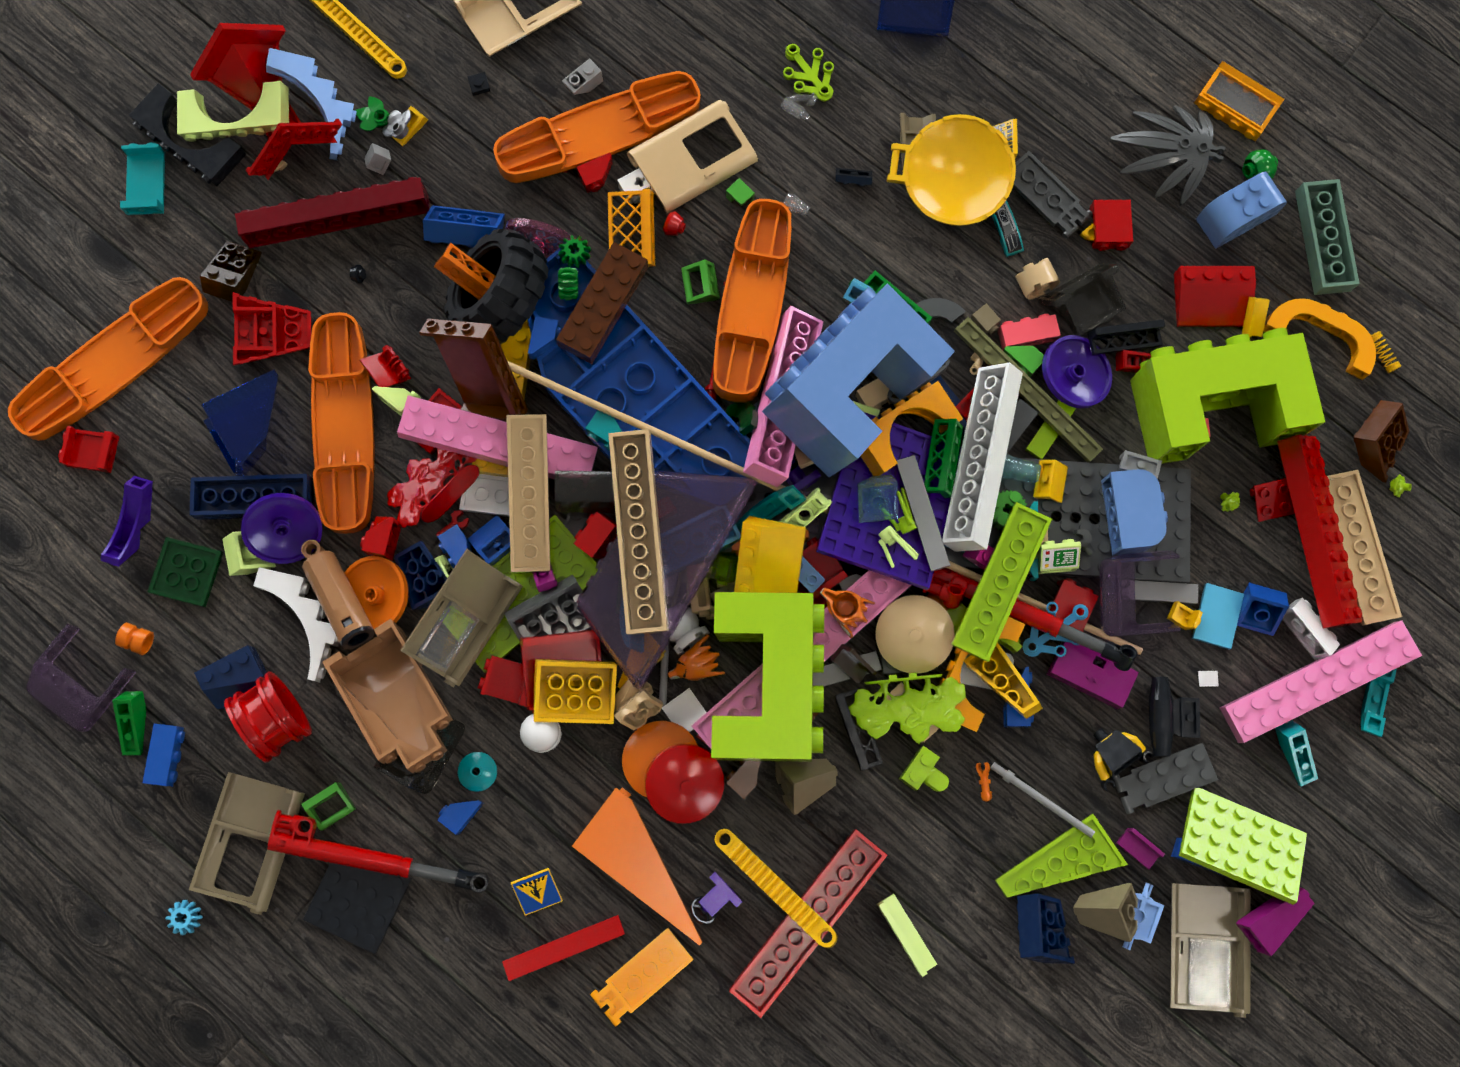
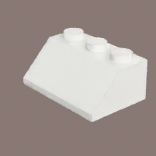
M1303 597L1289 605L1282 620L1313 659L1317 660L1331 656L1340 644L1332 631L1322 627L1320 616L1316 615L1312 610V605L1307 600H1304Z

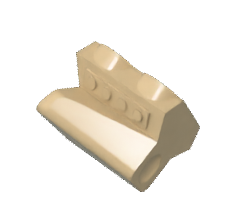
M633 674L615 695L614 717L621 724L635 730L645 725L649 717L658 714L662 709L663 702L652 696L653 689L650 683Z

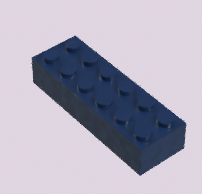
M308 474L192 477L190 485V516L197 520L241 519L253 502L261 497L275 493L294 494L306 499L313 505V478Z

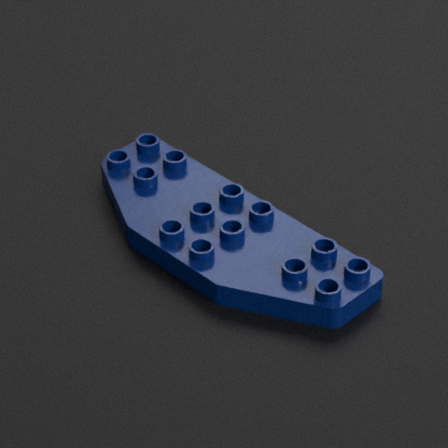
M560 249L547 258L548 278L544 282L545 289L541 299L538 300L535 306V311L528 319L531 334L535 316L558 320L560 327H564L596 272L587 260L586 265L580 263L579 268H576L578 271L577 299L566 300L559 298L558 271L560 268L568 267V263H562V258L558 254L561 251ZM628 305L623 310L593 364L558 347V344L537 357L542 377L744 467L750 445L748 436L739 433L740 428ZM545 387L557 403L583 432L588 435L586 426L597 410ZM614 418L622 432L640 430ZM651 435L655 484L658 488L715 508L724 505L728 507L756 483L747 477ZM592 440L611 462L610 451L604 447L605 444L599 440L598 442Z

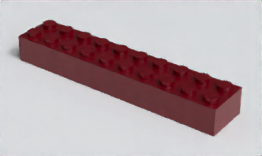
M410 177L407 180H394L383 185L374 184L363 189L354 188L352 191H338L332 195H318L312 199H298L296 202H282L276 206H262L256 210H242L240 213H235L238 235L249 248H255L427 214L430 209L428 192L421 177Z

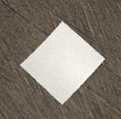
M690 688L662 707L671 722L682 726L688 732L694 730L692 725L707 713Z

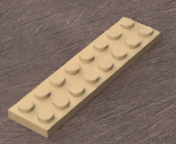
M506 415L511 572L550 571L547 415Z
M1359 470L1327 476L1330 482L1328 486L1329 491L1334 498V511L1339 518V531L1344 538L1342 542L1343 547L1348 554V567L1353 574V587L1358 594V607L1362 610V626L1402 617Z

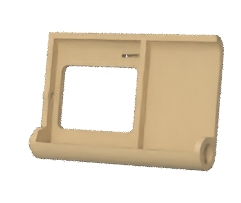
M453 0L458 12L488 57L582 5L580 0H560L532 17L523 19L511 0Z

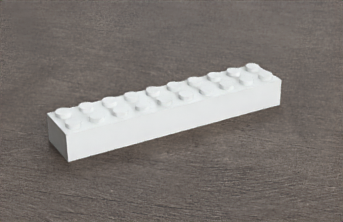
M1010 362L978 368L942 538L943 544L955 552L987 550L1023 374Z

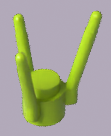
M901 487V493L897 491V496L904 516L898 519L899 523L897 524L882 506L880 510L893 524L896 532L901 530L902 534H906L917 527L911 513L905 489Z

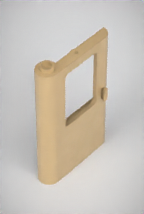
M721 100L712 103L627 152L631 164L635 168L639 167L662 203L666 214L758 161L756 152L729 112L728 104ZM723 118L740 142L741 148L710 166L700 169L682 141L718 119Z

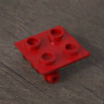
M389 345L382 348L383 352L359 360L378 387H390L411 379L408 368L403 365L402 360H399L400 357L398 355L395 356L393 348L389 347Z
M1286 478L1254 485L1250 489V495L1255 497L1258 522L1295 514Z

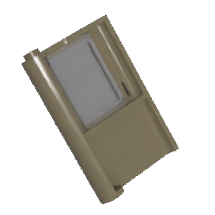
M466 549L400 651L445 677L444 682L453 688L455 685L460 686L505 616L504 613L508 611L523 586L495 569L469 549Z
M1171 883L1170 1008L1233 1012V1016L1246 1018V1014H1251V943L1236 925L1239 919L1251 912V889Z

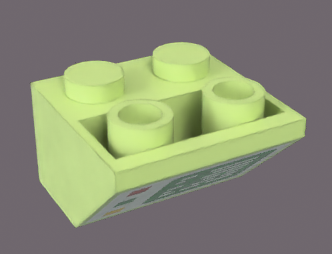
M1074 539L1063 540L1062 543L1056 544L1055 541L1043 542L1035 559H1038V574L1076 571L1079 568L1081 542H1074Z

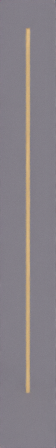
M507 361L512 372L640 430L649 429L651 435L775 491L785 487L783 485L775 487L743 472L744 467ZM949 561L950 567L946 568L975 581H980L982 575ZM1019 593L1018 600L1048 612L1046 604ZM1088 623L1084 628L1085 631L1120 646L1131 645L1137 650L1138 655H1141L1143 648Z

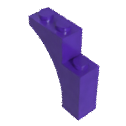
M133 476L124 484L120 516L109 543L101 553V561L119 567L139 549L140 529L151 520L153 481Z

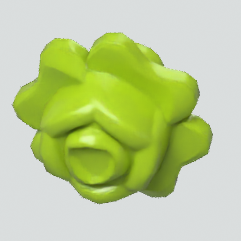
M1398 475L1397 478L1390 482L1389 490L1393 492L1394 496L1400 498L1404 491L1411 490L1412 485L1405 482V477Z
M1232 492L1229 495L1223 493L1220 496V499L1223 500L1221 503L1222 511H1233L1239 507L1240 498L1238 492Z

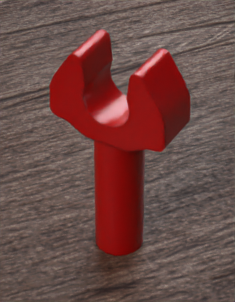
M462 510L454 511L451 513V522L436 533V535L439 536L456 524L464 530L467 528L470 520L466 518L462 522H458V518L464 512Z

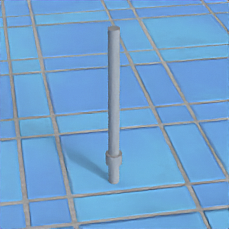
M995 762L992 764L990 769L1002 776V779L1008 784L1012 783L1092 838L1095 833L1093 829L1021 781L1009 769L1007 771Z

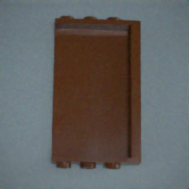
M427 319L419 333L421 336L434 337L464 401L461 410L507 422L506 415L526 414L528 408L492 324Z

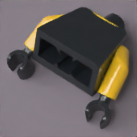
M1103 728L1096 731L1093 735L1099 741L1095 746V753L1093 755L1095 769L1100 780H1103L1101 783L1102 788L1107 792V783L1110 782L1112 788L1116 786L1109 777L1113 779L1138 759L1141 762L1148 763L1145 758L1146 754L1150 758L1154 757L1151 751H1146V747L1135 735L1125 732L1121 733L1118 730L1108 735Z

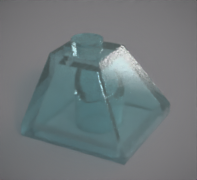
M892 475L872 476L857 484L859 523L898 519L897 480Z

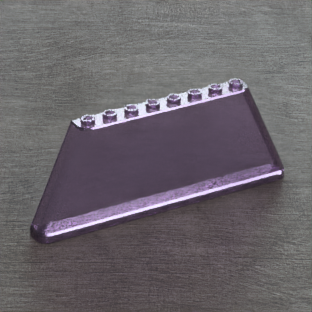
M654 471L669 631L635 635L626 634L618 535L614 542L611 541L606 548L607 555L604 559L601 558L599 560L595 576H591L588 579L586 592L584 594L581 593L576 601L578 604L577 609L635 688L643 689L758 484L757 481L743 477Z

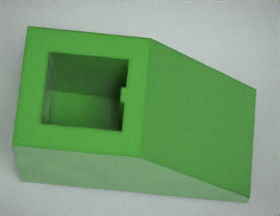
M1006 346L1003 350L1029 377L1042 366L1044 355L1034 346Z

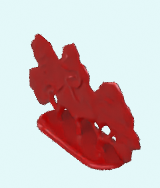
M437 448V460L433 462L430 458H423L421 461L410 459L406 469L409 481L397 483L387 493L388 506H400L397 517L400 525L403 528H406L407 525H417L420 513L422 520L427 523L439 519L478 478L480 473L478 466L472 464L464 467L466 463L475 462L477 458ZM456 460L460 461L459 471L455 469ZM454 475L453 478L445 486H443V482L445 481V479L448 476ZM421 501L425 503L424 506L420 504Z

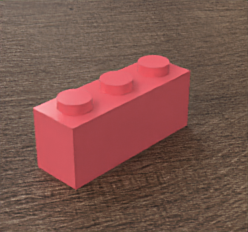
M1048 313L1034 319L1026 317L1014 323L1013 321H1006L998 329L1002 350L1006 346H1035L1055 342L1061 336L1056 314L1049 315Z

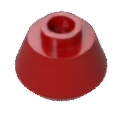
M676 211L670 212L663 226L665 235L678 236L679 233L682 234L686 227L684 219Z

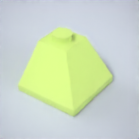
M378 386L372 388L378 398L401 417L408 395L421 399L413 390L410 393L403 388Z

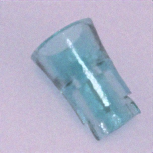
M1006 454L1001 479L1036 483L1040 477L1041 465Z

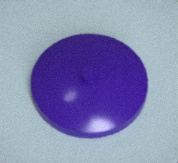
M1077 335L1064 336L1052 343L1044 354L1042 361L1044 380L1053 395L1064 404L1074 408H1089L1101 402L1108 395L1112 385L1110 363L1105 354L1092 355L1089 339Z
M275 493L257 499L247 508L241 522V535L245 546L256 557L270 563L288 564L305 558L301 552L304 542L316 540L320 543L322 521L316 508L306 499L289 493Z

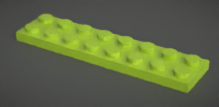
M1018 502L1014 504L951 643L952 646L989 662L1052 521L1051 518Z

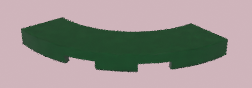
M749 401L735 402L727 407V415L733 421L740 420L739 433L745 436L757 428L758 412L755 411V406Z

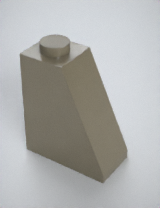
M812 759V762L775 761L776 779L778 784H781L785 794L782 796L784 803L794 815L801 812L836 786L838 772L836 767L827 759Z
M1132 883L1082 894L1074 904V914L1081 925L1126 942L1132 941L1138 929V920H1134V908H1138V899Z

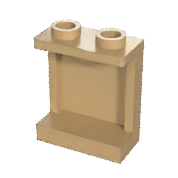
M706 563L687 566L692 613L699 615V617H706L707 620L714 619V607L709 595L708 578L718 577V569Z

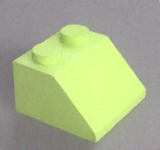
M241 531L232 532L222 539L230 576L256 573L259 567L264 569L276 567L275 563L264 561L248 550L243 542Z

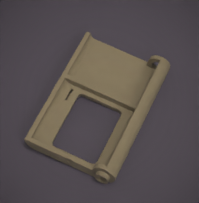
M228 772L189 890L251 908V913L262 915V912H267L285 853L267 849L253 894L250 897L216 888L215 881L232 833L268 843L276 812L281 810L282 814L298 815L305 793Z

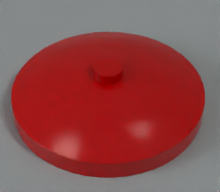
M677 744L664 749L652 760L645 776V792L650 805L657 814L674 823L687 824L705 818L717 807L724 791V775L720 764L716 759L711 758L709 751L694 744Z

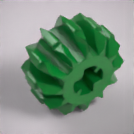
M573 235L570 236L571 240L564 238V244L559 245L561 251L558 252L559 257L562 258V263H568V267H572L575 264L576 268H579L580 263L586 265L585 259L591 258L589 254L591 247L587 246L588 241H582L580 235L577 239H574Z
M565 267L559 269L558 294L560 299H577L578 271L576 268Z

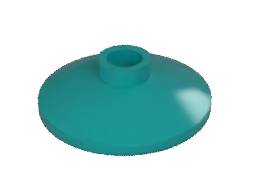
M473 752L466 755L458 767L459 781L470 791L479 792L488 789L497 777L495 761L491 756L483 752ZM474 768H479L480 773L478 775L473 774Z

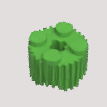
M1006 490L1005 492L1001 491V493H998L992 523L994 528L997 527L998 531L1000 529L1001 531L1003 530L1009 517L1008 513L1003 511L1004 508L1008 509L1011 513L1016 502L1024 506L1027 505L1025 503L1026 500L1022 499L1023 496L1019 492L1012 490L1008 492Z

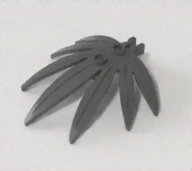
M1176 105L1173 107L1174 111L1192 132L1167 117L1154 113L1134 111L1132 113L1133 116L1175 134L1159 131H1136L1112 136L1110 141L1173 152L1156 154L1138 160L1123 168L1119 174L1126 175L1150 171L1186 160V163L1177 168L1164 181L1155 194V198L1165 194L1180 183L1193 169L1182 192L1180 206H1182L1201 182L1208 161L1213 160L1216 163H1221L1224 156H1219L1217 153L1222 154L1225 147H1216L1212 144V122L1202 110L1198 112V124L1195 118L1186 110Z

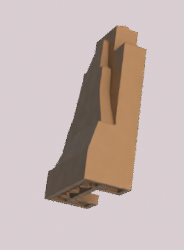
M389 619L374 629L377 637L347 656L339 651L324 660L323 664L377 760L383 764H388L396 760L399 755L406 769L412 773L422 771L429 762L437 761L443 757V753L447 749L436 730L446 728L453 719L423 670L422 664L400 651L408 638L402 628L392 619Z

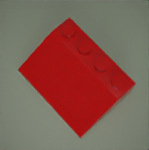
M1180 266L1174 273L1177 327H1243L1249 297H1255V266Z

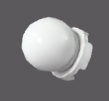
M675 605L667 610L669 631H665L663 634L670 641L676 642L674 650L678 655L683 654V649L689 646L691 648L705 635L710 634L705 626L699 627L697 614L692 613L690 607Z
M533 713L526 717L521 724L520 738L523 744L532 751L538 753L549 752L556 748L562 736L561 727L558 722H534Z

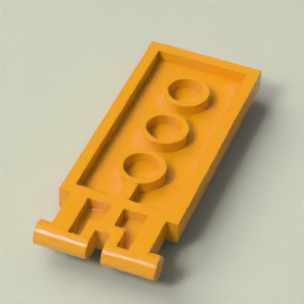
M667 928L605 981L607 985L598 992L595 989L590 996L600 1008L606 1004L610 1007L604 1013L616 1027L622 1022L619 1019L627 1011L630 1013L634 1012L694 959L672 931Z

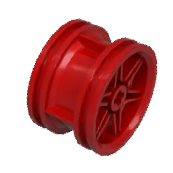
M271 671L265 673L264 677L257 678L256 686L245 693L237 691L233 694V697H228L224 700L226 712L239 736L249 749L266 763L271 761L273 756H279L281 754V747L291 740L300 742L303 740V735L307 737L312 734L310 723L302 707L285 683Z

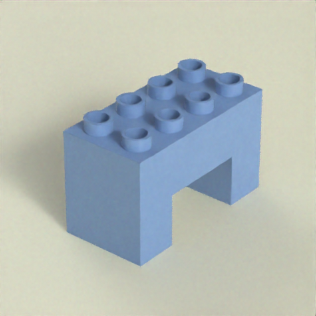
M888 283L877 293L870 287H867L840 313L832 325L828 326L818 336L814 344L797 358L789 367L790 369L764 393L771 402L762 412L828 477H831L857 460L882 433V430L848 397L872 371L901 399L930 379L955 351Z

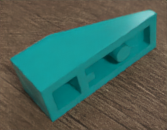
M1293 720L1276 727L1280 747L1298 785L1304 786L1317 780L1318 776L1306 729Z

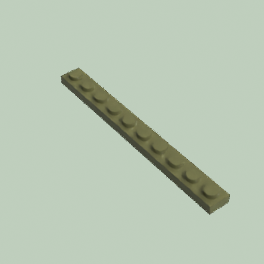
M969 317L955 328L954 332L988 366L1010 362L1023 373L1018 395L1035 409L1038 415L1086 462L1090 463L1103 450Z

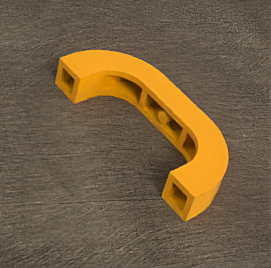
M1293 299L1281 304L1267 317L1264 332L1277 328H1286L1289 321L1300 319L1341 338L1348 344L1351 351V360L1345 372L1361 380L1371 374L1376 361L1374 341L1366 328L1359 322L1349 318L1347 314L1337 312L1331 309L1329 305L1321 304L1314 300Z

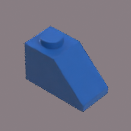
M535 316L528 349L530 359H536L557 344L556 339L562 330L558 320Z
M477 800L454 803L449 806L445 805L439 812L440 817L438 821L455 835H459L484 802Z

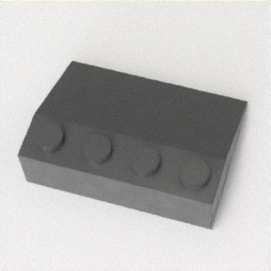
M573 575L558 582L557 586L552 589L542 591L504 613L519 641L520 638L594 629L603 630L601 623Z

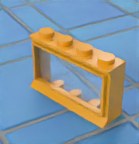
M1222 61L1194 104L1201 110L1212 114L1215 119L1223 121L1230 128L1244 134L1246 138L1256 141L1285 99Z

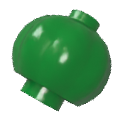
M1268 150L1252 151L1247 155L1243 164V174L1247 179H1250L1266 171L1271 179H1273L1277 171L1278 159Z

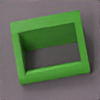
M704 259L681 268L687 304L720 299L714 263ZM700 271L704 293L693 297L689 272Z
M335 782L301 804L306 813L315 819L320 831H323L356 810L344 787L339 782ZM339 794L347 806L321 822L314 808Z

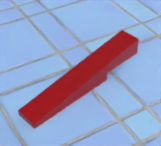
M616 915L502 961L508 981H511L622 936L625 932L619 915Z

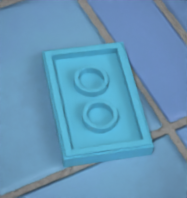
M1206 583L1199 610L1203 614L1200 624L1193 630L1192 639L1230 650L1244 594Z

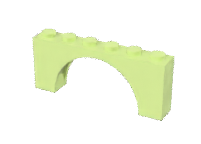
M281 81L264 82L262 94L256 107L246 117L233 123L213 121L206 111L204 96L196 90L177 91V134L189 142H194L196 139L213 140L215 137L225 138L228 136L230 138V136L236 135L239 137H246L248 134L264 135L267 132L273 133L279 123H289V88Z

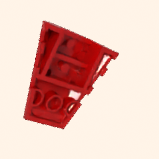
M233 292V366L310 348L311 311L288 305H279L276 302H266L251 296H241Z

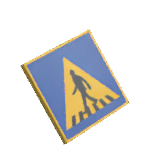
M549 868L511 882L525 916L563 901Z

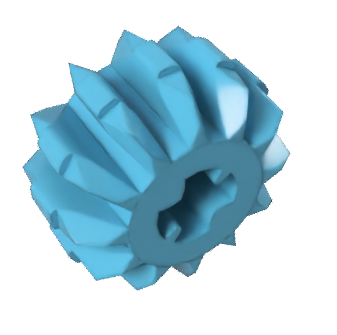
M183 900L182 903H174V908L168 909L171 916H166L165 919L171 920L167 927H174V934L179 931L180 935H186L187 932L193 933L194 927L200 926L197 920L202 919L203 916L197 914L201 908H195V902L189 903L188 900ZM182 914H186L187 918L184 919L186 921L182 920V917H184Z

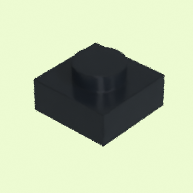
M485 72L467 76L473 96L490 92Z

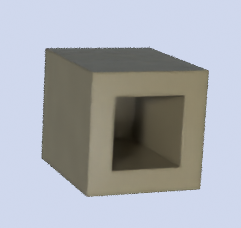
M987 303L973 313L970 318L986 335L988 333L990 335L995 333L999 329L998 325L1001 321Z

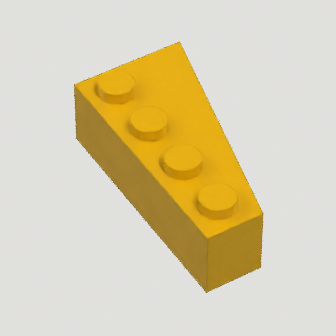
M998 642L989 662L973 655L964 660V664L1025 719L1043 709Z

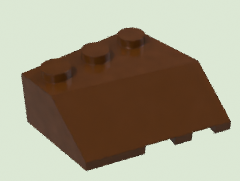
M1381 400L1373 408L1372 413L1364 421L1359 431L1354 435V443L1356 444L1361 465L1385 483L1389 477L1386 474L1389 467L1393 468L1395 464L1396 451H1401L1409 433L1403 403Z

